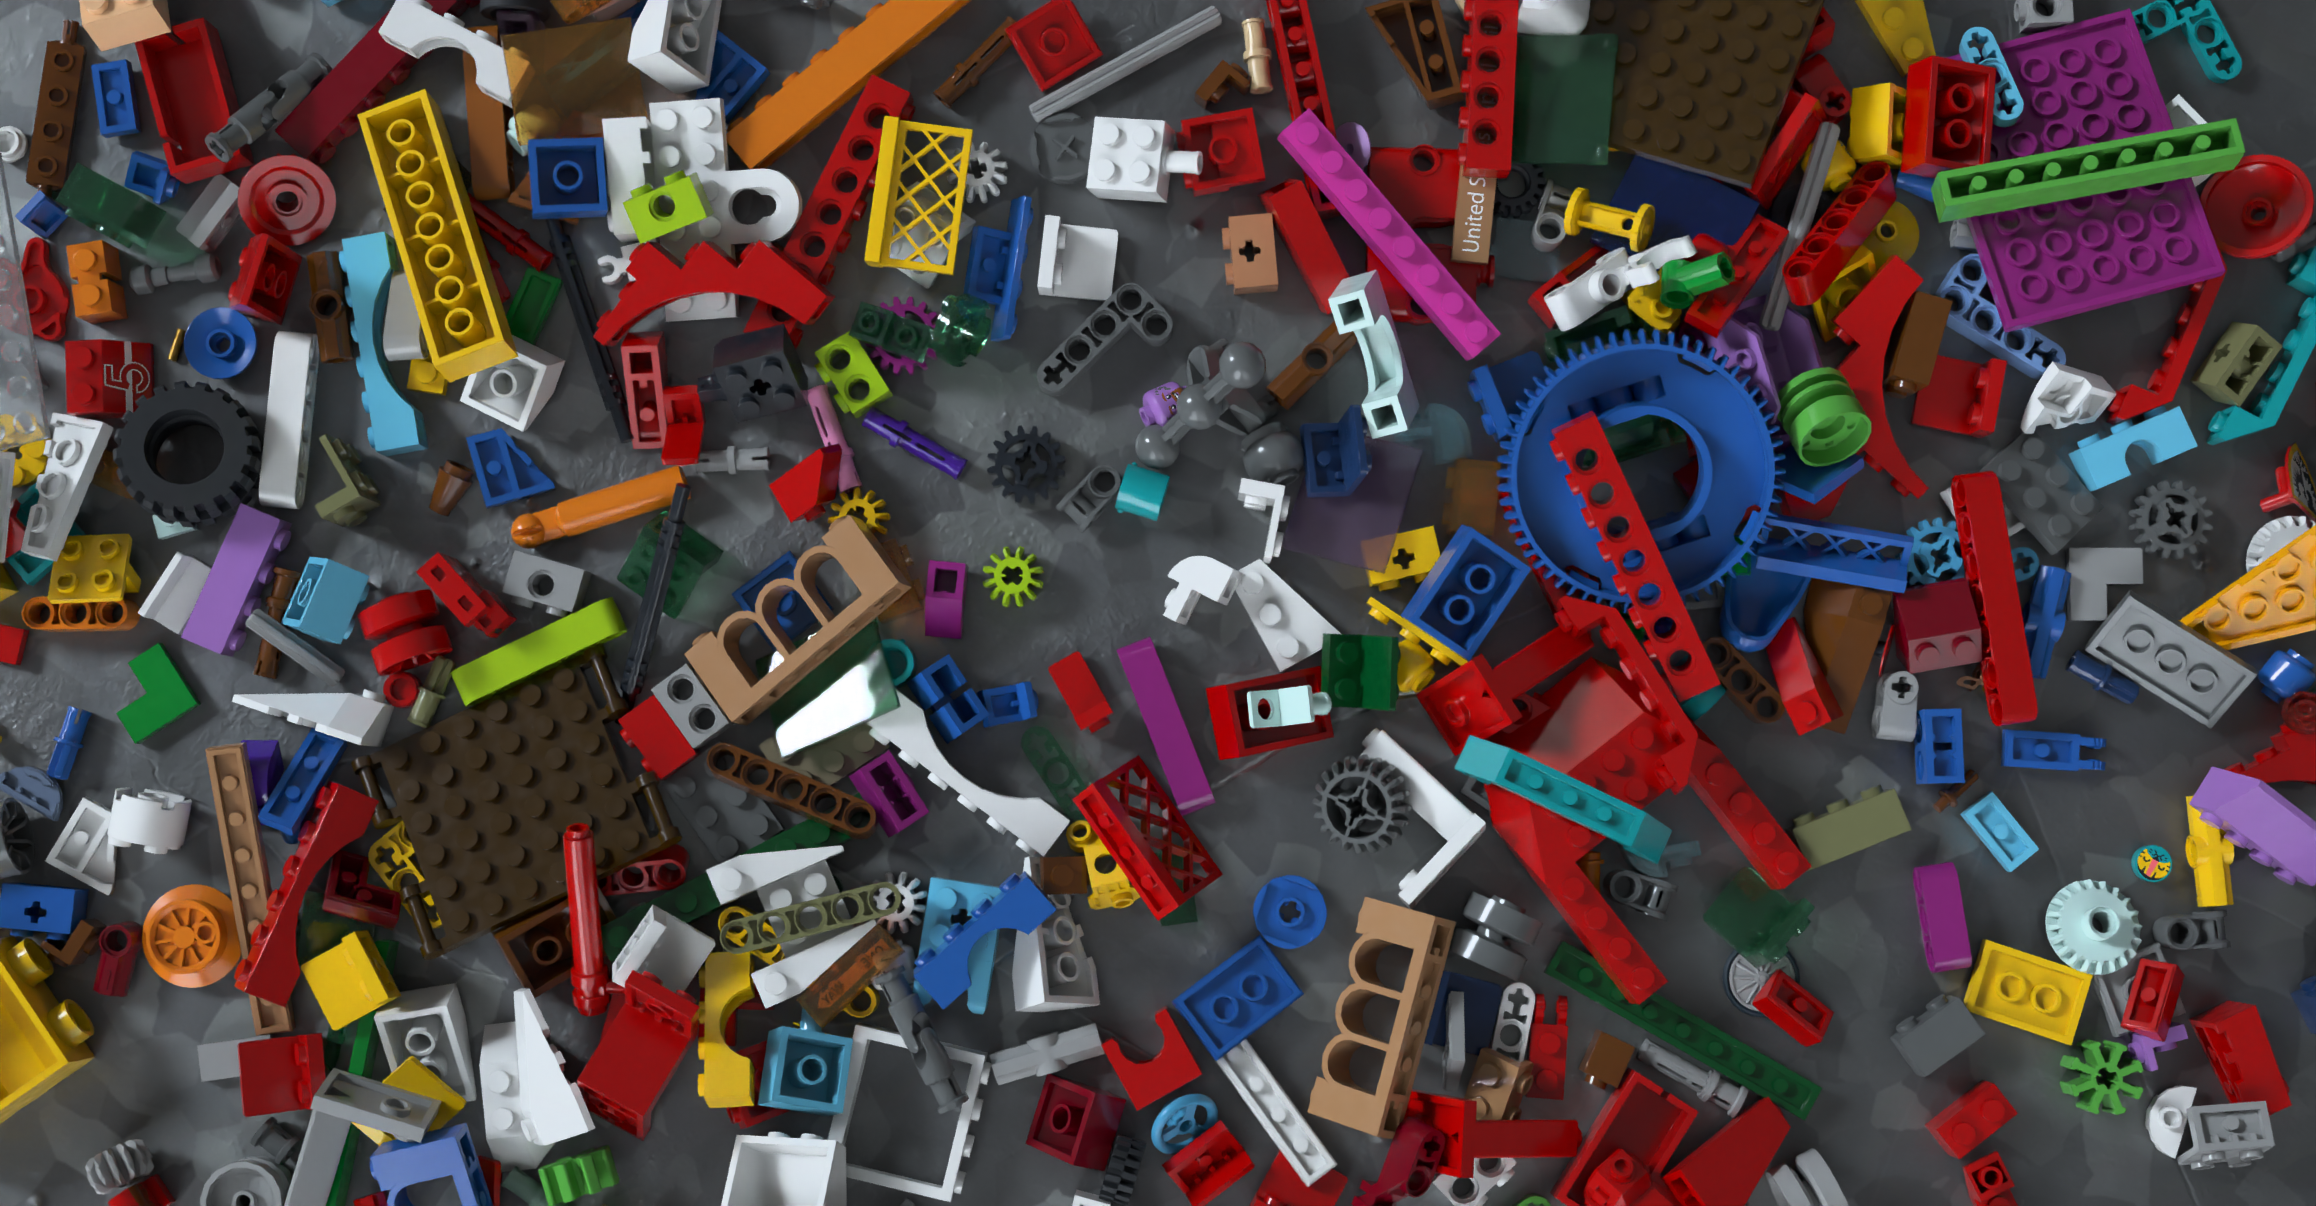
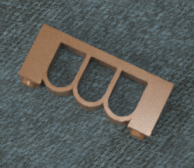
M849 514L835 520L829 527L830 531L822 537L826 545L814 546L805 551L798 559L794 569V580L780 578L769 582L758 594L755 603V613L747 610L738 611L728 616L721 624L718 633L710 631L701 634L693 641V647L684 653L732 723L746 726L912 588L862 519ZM832 558H836L862 593L859 598L836 617L815 586V576L818 568L822 563ZM791 591H797L823 626L822 629L798 649L780 626L777 619L779 602L784 595ZM753 623H758L784 659L760 681L753 674L739 651L741 634L746 627Z
M1364 898L1356 928V933L1363 935L1354 943L1349 956V970L1355 983L1349 985L1341 993L1336 1003L1335 1018L1341 1034L1335 1036L1325 1048L1322 1057L1324 1077L1317 1076L1315 1085L1310 1094L1308 1113L1376 1137L1393 1139L1396 1129L1404 1120L1455 929V921L1373 898ZM1391 944L1414 949L1403 992L1385 986L1377 977L1376 961L1385 947ZM1378 994L1400 1000L1389 1042L1370 1035L1363 1024V1010L1366 1003ZM1362 1045L1386 1051L1376 1093L1359 1087L1350 1076V1059L1358 1047Z

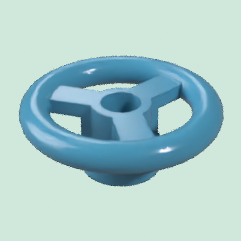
M1188 1094L1169 1100L1163 1106L1152 1126L1151 1139L1154 1146L1162 1153L1177 1154L1217 1123L1218 1108L1216 1103L1210 1097L1203 1094ZM1197 1105H1201L1207 1110V1118L1204 1125L1196 1123L1194 1119ZM1190 1133L1194 1135L1180 1143L1166 1142L1179 1134Z

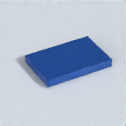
M1259 935L1171 1002L1213 1059L1217 1061L1299 999L1304 993Z

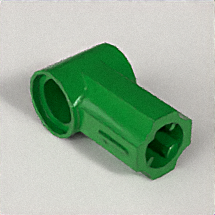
M1723 251L1694 262L1680 259L1666 262L1662 266L1661 303L1671 309H1684L1693 304L1695 295L1735 281V270L1730 257Z

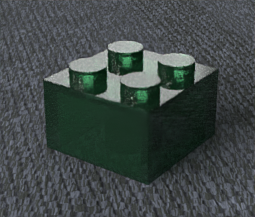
M78 162L56 199L57 202L68 207L64 214L129 249L133 243L146 249L166 214L165 210L142 196Z

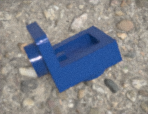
M139 151L133 152L124 187L154 197L153 203L158 205L163 204L170 198H174L178 192L180 180L170 174L167 161Z
M1030 681L977 692L978 698L990 714L982 720L984 728L1037 717L1038 696L1036 691L1032 689Z

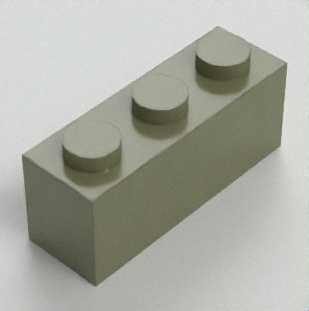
M1881 784L1861 791L1860 795L1862 798L1849 803L1847 798L1827 805L1828 812L1815 817L1813 812H1809L1792 819L1794 826L1784 830L1812 867L1807 871L1912 830L1895 788L1883 790Z

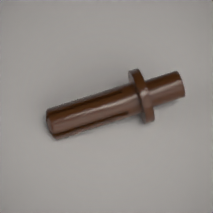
M1969 769L1964 774L1965 781L1975 772L1974 770ZM1976 773L1957 792L1955 790L1963 783H1955L1948 790L1941 789L1939 791L1941 798L1933 804L1934 809L1941 813L1948 806L1956 807L1958 805V797L1979 779L1978 774Z

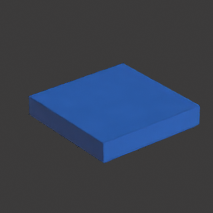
M1793 445L1781 452L1785 454L1786 458L1775 461V466L1786 469L1785 474L1775 475V480L1785 484V488L1780 490L1816 504L1863 469L1864 460L1862 456L1853 454L1841 462L1829 466L1814 467L1805 464L1799 458Z
M788 551L734 591L732 596L743 611L748 610L755 613V603L758 594L769 582L780 578L794 580L797 558L791 551ZM815 584L818 593L825 601L827 606L830 608V610L833 611L834 608L831 606V604L828 602V600L825 598V596L822 594V592ZM797 591L789 592L780 600L777 608V619L791 641L818 622L816 616ZM753 623L771 649L776 653L778 650L758 623Z

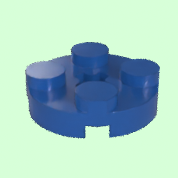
M1285 875L1273 878L1259 890L1253 905V916L1256 928L1269 943L1284 949H1295L1307 945L1319 936L1326 922L1327 908L1323 895L1315 884L1297 875ZM1289 901L1296 902L1295 909L1300 911L1299 918L1292 917L1290 923L1283 921L1284 914L1279 912L1281 905L1287 906Z

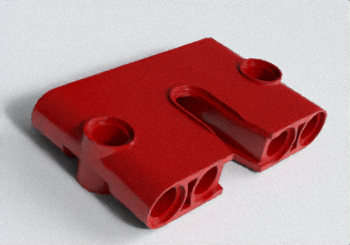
M1427 144L1418 145L1414 148L1371 147V156L1367 165L1368 178L1413 230L1416 228H1443L1454 225L1460 165H1457V149L1434 148ZM1418 157L1427 158L1432 164V169L1424 172L1419 171L1414 166L1413 160ZM1424 243L1476 304L1477 265L1450 262L1452 246ZM1366 244L1365 273L1373 270L1378 271L1393 322L1410 323L1415 326L1433 323L1426 314L1419 315L1413 312L1410 303L1414 299Z

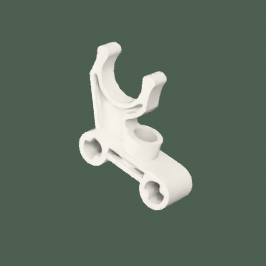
M1689 235L1668 240L1632 256H1629L1625 248L1621 247L1599 258L1595 262L1596 265L1571 283L1553 290L1544 297V300L1559 329L1566 331L1583 323L1611 302L1619 300L1631 288L1650 285L1658 281L1660 277L1656 270L1666 262L1689 258L1698 251Z

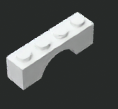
M424 0L395 1L378 31L385 42L417 59L428 51L439 47H455L467 52L475 60L477 69L476 84L482 93L515 109L535 73L530 62H528V55L511 46L508 51L496 45L497 40L482 30H477L475 34L463 28L465 23L449 13H445L443 17L431 11L433 7Z

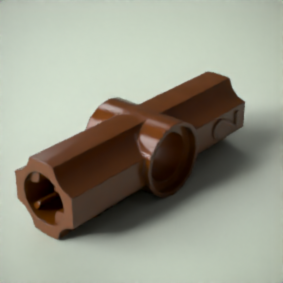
M313 252L311 255H307L312 292L309 308L315 316L320 360L324 364L349 362L355 359L349 320L352 315V307L348 306L345 297V282L339 260V252ZM331 300H336L337 308L335 312L331 315H325L324 308L326 304Z
M1334 321L1312 343L1305 346L1302 353L1266 387V390L1275 398L1274 400L1288 411L1358 343L1354 331L1339 335ZM1310 354H1319L1324 359L1325 366L1321 369H1314L1308 365L1306 357Z

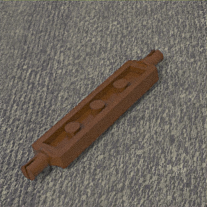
M63 20L61 40L47 41L26 182L29 185L38 189V191H43L51 198L53 192L66 190L87 56L86 48L76 43L80 23L73 20L71 22Z

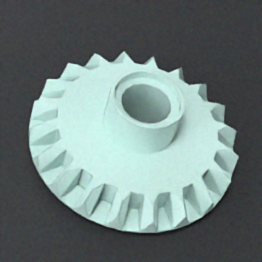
M2091 879L2075 881L2063 887L2051 900L2045 920L2047 937L2059 958L2073 969L2091 975L2110 974L2128 965V962L2137 954V948L2142 942L2140 931L2143 927L2138 921L2139 911L2132 907L2130 903L2131 898L2121 894L2119 888L2107 885L2106 881L2098 882ZM2092 917L2098 919L2102 924V933L2093 927Z

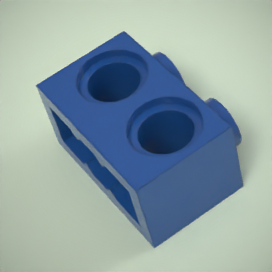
M1962 709L1917 710V729L1914 738L1916 784L1965 783Z

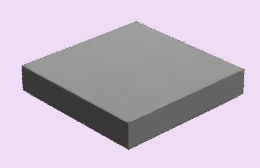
M2158 942L2138 948L2137 954L2128 962V965L2116 972L2105 975H2093L2092 977L2094 988L2113 1037H2120L2132 1032L2122 1028L2120 1025L2140 959L2167 963L2162 947ZM2180 995L2173 1017L2186 1013Z

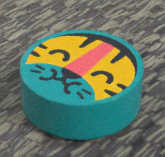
M2146 845L2134 852L2131 859V867L2139 879L2146 882H2159L2170 874L2172 859L2164 848L2156 845Z

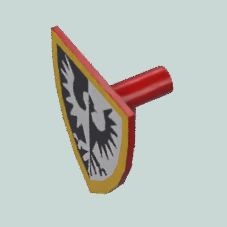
M2295 442L2287 448L2285 466L2278 467L2275 470L2279 493L2261 499L2260 506L2263 512L2267 513L2295 503L2316 523V488L2307 464Z

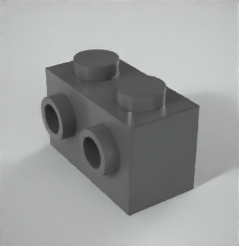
M1942 994L1925 1006L1928 1011L1918 1018H1915V1016L1908 1017L1896 1026L1898 1032L1891 1036L1890 1039L1915 1074L1927 1077L1985 1035L1959 997L1951 995L1946 997Z

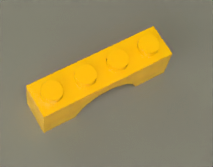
M750 951L741 954L730 952L710 953L705 960V965L699 969L700 988H705V1001H699L698 1005L700 1006L699 1023L705 1024V1037H699L698 1039L699 1060H704V1074H698L699 1097L704 1096L709 1108L754 1106V1067L751 1060L732 1051L725 1042V1028L730 1015L739 1005L754 998V981L751 974L755 972V962Z

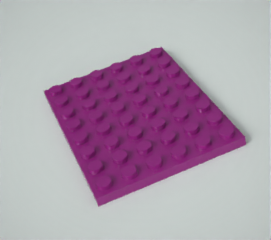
M2131 9L1998 44L2023 99L2024 107L2018 121L2012 126L1999 127L1992 123L1990 163L2174 129ZM1983 48L1978 49V51H1979V53H1980V55H1981V58H1980V60H1979V63L1984 60V58H1983V56H1982V49H1983ZM1960 54L1946 57L1949 59L1963 61ZM1997 71L1995 84L2001 81V76ZM2002 90L1998 93L2001 100L1998 111L2004 110L2009 115L2013 106L2006 107L2001 98L2004 91ZM2192 177L1966 218L2005 333L2220 277L2226 271Z

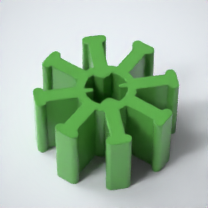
M2089 1039L2077 1042V1046L2081 1047L2086 1063L2080 1062V1059L2069 1055L2062 1057L2061 1067L2080 1072V1077L2068 1082L2060 1081L2062 1092L2078 1097L2079 1093L2084 1091L2080 1102L2076 1103V1107L2084 1111L2099 1114L2100 1110L2098 1108L2102 1101V1111L2114 1115L2125 1113L2126 1108L2122 1107L2116 1091L2120 1090L2124 1096L2140 1099L2143 1088L2123 1082V1076L2134 1072L2142 1073L2144 1070L2141 1062L2124 1057L2123 1061L2119 1062L2123 1051H2126L2127 1047L2118 1042L2104 1040L2102 1052L2099 1048L2101 1046L2100 1042ZM2099 1070L2106 1071V1078H2101L2104 1080L2103 1084L2098 1083L2096 1080L2097 1075L2101 1076L2098 1073Z
M609 1145L596 1149L590 1148L574 1156H565L557 1159V1162L543 1165L538 1169L548 1206H553L560 1202H571L585 1194L592 1195L602 1191V1188L614 1186L620 1181Z

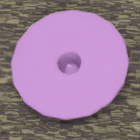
M1356 122L1344 123L1336 130L1337 140L1363 171L1368 165L1371 156L1369 135L1364 127Z

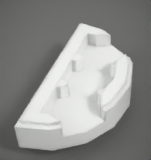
M2176 1085L2166 1089L2160 1095L2153 1097L2146 1110L2145 1127L2149 1131L2151 1140L2159 1151L2174 1159L2176 1158L2188 1119L2186 1109L2192 1106L2197 1088Z

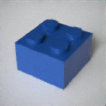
M603 137L528 140L532 219L607 216Z

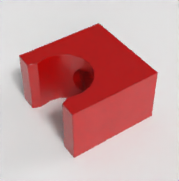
M1167 1006L1155 1012V1021L1162 1029L1164 1044L1160 1052L1153 1058L1135 1060L1129 1057L1122 1050L1120 1042L1115 1036H1111L1101 1044L1137 1111L1202 1075V1069Z

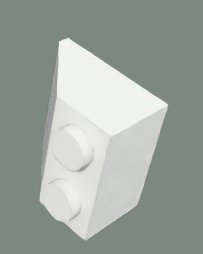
M512 335L518 357L469 375L460 401L524 432L553 395L565 360Z

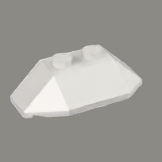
M513 1021L487 1024L484 1027L479 1064L486 1140L493 1158L501 1162L502 1172H510L515 1166L519 1167L520 1170L536 1169L555 1143L546 1146L537 1145L533 1140L529 1141L526 1138L521 1127V1121L525 1118L521 1111L516 1023Z

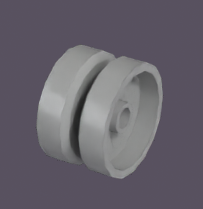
M1814 1148L1796 1156L1795 1168L1797 1174L1784 1163L1766 1171L1768 1184L1778 1206H1848L1836 1178L1822 1156Z
M265 1156L245 1157L223 1166L211 1175L204 1184L200 1197V1206H284L293 1177L290 1171L284 1165L277 1164L275 1159Z

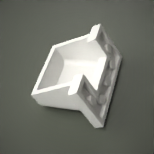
M768 1132V1136L736 1135L721 1206H847L846 1147L837 1140H823L821 1136L808 1133L802 1134L801 1138H790L789 1135L781 1132Z

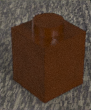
M1596 1029L1578 1068L1587 1074L1584 1081L1605 1090L1607 1084L1617 1088L1635 1047Z

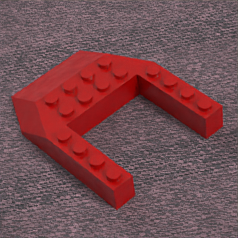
M1592 657L1588 658L1536 699L1549 706L1550 709L1527 722L1531 718L1532 711L1528 713V707L1520 712L1523 717L1512 723L1524 725L1509 734L1500 730L1485 739L1515 750L1640 810L1666 791L1655 774V770L1658 769L1655 763L1661 755L1678 746L1675 741L1671 743L1664 736L1660 728L1662 721L1655 710L1649 711L1644 705L1639 694L1642 690L1635 679L1629 680L1623 672ZM1688 717L1698 733L1688 784L1772 890L1786 888L1811 868V864L1722 751ZM1493 783L1489 785L1484 784L1494 830L1628 1002L1639 1005L1666 984L1668 980L1576 864L1577 860L1606 837Z

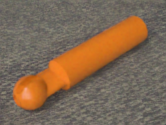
M675 465L559 502L557 506L539 512L522 514L512 523L511 536L513 541L520 547L534 549L543 543L561 537L576 536L670 506L676 484H689L683 468Z

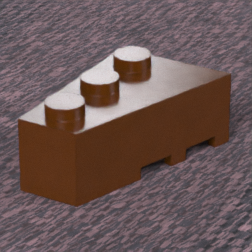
M1389 0L1365 7L1369 19L1430 110L1465 100L1463 93H1460V79L1439 0Z

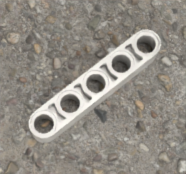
M278 331L275 336L259 482V501L263 507L301 509L304 503L320 354L317 334Z

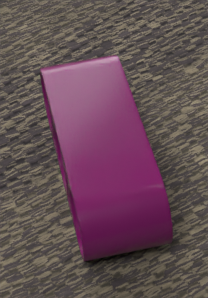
M1952 862L1914 867L1913 884L1925 955L1930 971L1938 973L1970 968L1972 964L1971 949L1955 865Z

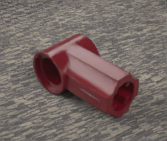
M124 921L108 926L101 932L99 945L102 951L93 990L98 992V994L119 997L128 996L137 953L143 947V928L139 923ZM120 930L123 931L128 938V943L125 948L122 947L117 940V935Z

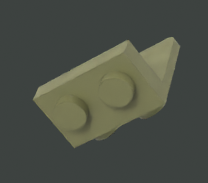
M324 434L319 437L320 442L346 487L316 504L315 508L322 519L342 527L346 525L347 527H354L367 519L366 514L381 505L376 497V494L380 493L372 477L369 474L364 476L358 466L362 460L351 443L346 445L340 438L336 439L328 434Z

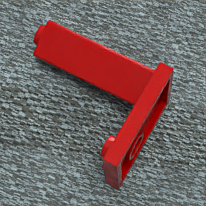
M1792 88L1790 89L1777 122V126L1782 129L1765 154L1752 189L1744 187L1754 203L1767 211L1816 137L1819 125L1828 118L1819 100L1806 92L1803 95Z
M1557 626L1493 669L1481 653L1420 691L1416 696L1456 756L1462 752L1469 735L1486 739L1523 717L1512 700L1594 647V643L1591 640V630L1574 639L1569 631L1565 633Z
M1416 1089L1411 1091L1404 1117L1405 1119L1409 1116H1415L1443 1133L1445 1146L1436 1172L1459 1178H1473L1474 1158L1576 1157L1577 1148L1582 1143V1132L1578 1127L1577 1120H1476L1477 1101Z

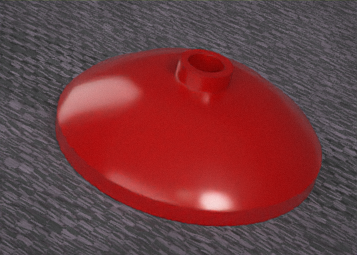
M2264 154L2242 157L2234 170L2215 173L2205 185L2200 196V202L2219 250L2227 255L2242 259L2265 258L2280 253L2293 245L2308 228L2313 216L2315 203L2309 179L2298 166L2284 158ZM2259 212L2266 214L2261 220L2253 219L2254 215Z

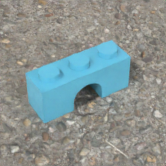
M2165 405L2143 413L2146 420L2134 425L2132 420L2129 419L2111 427L2110 429L2113 434L2111 436L2100 439L2097 433L2078 441L2077 444L2080 449L2068 455L2080 481L2092 492L2130 476L2131 473L2125 461V453L2130 444L2144 449L2152 465L2197 447L2198 445L2180 406L2167 411Z

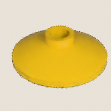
M1897 201L1894 202L1863 242V245L1873 253L1877 270L1891 255H1897L1904 262H1907L1912 257L1919 242L1918 223L1906 206ZM1882 226H1888L1891 229V237L1887 238L1881 234L1880 229Z

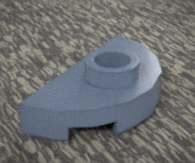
M26 766L16 767L0 774L1 791L49 819L59 821L63 810V793L57 780L47 775V771Z

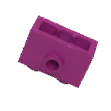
M890 750L849 776L864 801L874 808L877 821L888 838L929 813V810L916 792L912 779L903 772Z

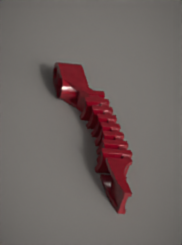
M1415 1116L1405 1118L1396 1129L1378 1181L1362 1179L1359 1188L1365 1191L1366 1194L1354 1196L1351 1204L1353 1206H1396L1397 1202L1408 1196L1413 1198L1422 1196L1432 1183L1445 1146L1443 1133Z

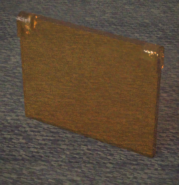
M631 17L500 36L515 118L517 141L520 146L528 145L529 139H562L603 132L602 119L647 117L639 69L628 62L633 30Z

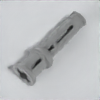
M1648 1038L1645 1039L1637 1053V1060L1697 1092L1700 1100L1703 1102L1709 1100L1727 1110V1115L1732 1118L1739 1112L1747 1097L1748 1088L1744 1086L1738 1088L1720 1078L1719 1072L1715 1070L1706 1072L1669 1050L1660 1047Z

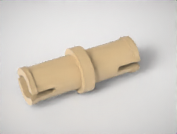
M1250 18L1242 22L1246 51L1243 53L1244 63L1248 64L1250 93L1265 94L1273 89L1269 67L1272 55L1271 50L1267 48L1264 28L1265 21L1262 18Z

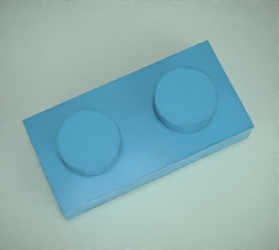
M1988 791L1960 814L2007 872H2012L2039 850L2037 845L1992 791Z

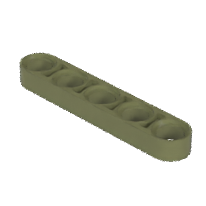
M879 882L732 920L723 926L720 932V943L727 952L741 954L888 916L899 908L901 894L894 884ZM880 888H888L895 895L894 905L887 910L878 909L873 902L874 893ZM845 897L853 898L859 907L857 915L852 919H843L836 911L837 903ZM807 907H815L822 914L820 925L814 929H807L800 922V914ZM771 916L781 918L785 924L784 933L774 939L767 937L763 931L764 921ZM741 926L747 931L748 940L743 947L733 948L727 943L726 934L731 927Z

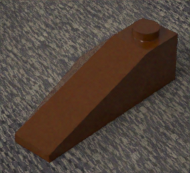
M1811 578L1802 609L1803 622H1805V638L1844 716L1819 728L1843 735L1846 733L1885 623L1893 594L1892 591Z

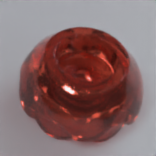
M2299 691L2285 699L2281 716L2286 726L2292 731L2305 735L2316 733L2315 693Z

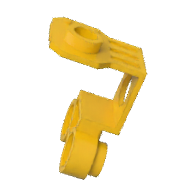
M1661 267L1657 271L1660 277L1658 281L1650 285L1631 288L1623 294L1621 299L1650 326L1668 334L1669 331H1674L1680 324L1682 310L1668 308L1660 301Z
M1078 820L1073 822L1067 828L1066 838L1073 851L1085 854L1093 893L1087 897L1090 908L1099 910L1108 907L1125 908L1132 905L1135 900L1140 898V895L1133 885L1129 884L1128 878L1117 862L1115 869L1108 874H1102L1095 868V862L1098 858L1111 855L1087 821ZM1084 829L1087 831L1086 835L1081 838L1074 836L1078 830Z

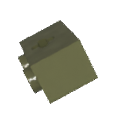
M2232 321L2190 381L2215 402L2241 406L2283 346L2258 325Z

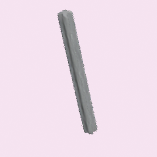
M1210 6L1039 99L1029 106L1034 120L1040 123L1046 117L1062 112L1216 28L1222 23L1221 14L1215 6Z
M1822 122L1818 127L1787 230L1790 232L1787 240L1782 245L1759 320V325L1763 329L1778 331L1780 329L1789 300L1782 268L1810 232L1840 133V128L1834 123Z

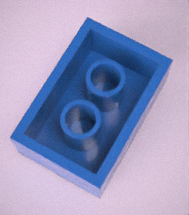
M1461 524L1400 616L1462 658L1470 661L1532 568L1472 527Z

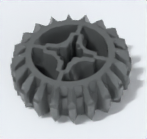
M1366 754L1359 756L1358 760L1351 755L1344 759V763L1341 761L1334 762L1332 764V771L1326 770L1322 773V778L1325 782L1316 784L1314 788L1322 796L1313 798L1312 803L1320 806L1322 809L1314 814V818H1324L1326 823L1320 827V831L1326 832L1331 830L1333 833L1330 837V843L1334 844L1341 839L1342 851H1348L1354 845L1356 854L1364 853L1366 848L1373 854L1379 851L1380 846L1385 849L1391 846L1392 838L1398 839L1402 836L1403 833L1400 827H1405L1410 821L1403 813L1411 811L1412 806L1402 801V799L1410 795V791L1406 789L1400 791L1398 785L1404 782V777L1392 778L1394 766L1389 765L1382 770V758H1375L1370 764L1369 757ZM1347 777L1365 778L1363 784L1359 785L1357 790L1351 788L1344 790L1340 788ZM1378 788L1383 793L1386 803L1378 797ZM1361 797L1363 799L1362 803L1357 801ZM1339 806L1346 813V821L1340 813ZM1362 806H1364L1365 808H1367V809L1364 810L1363 812H1362V810H1361V807H1362ZM1367 819L1373 821L1380 819L1384 821L1378 831L1364 832L1359 830L1360 826L1366 823Z

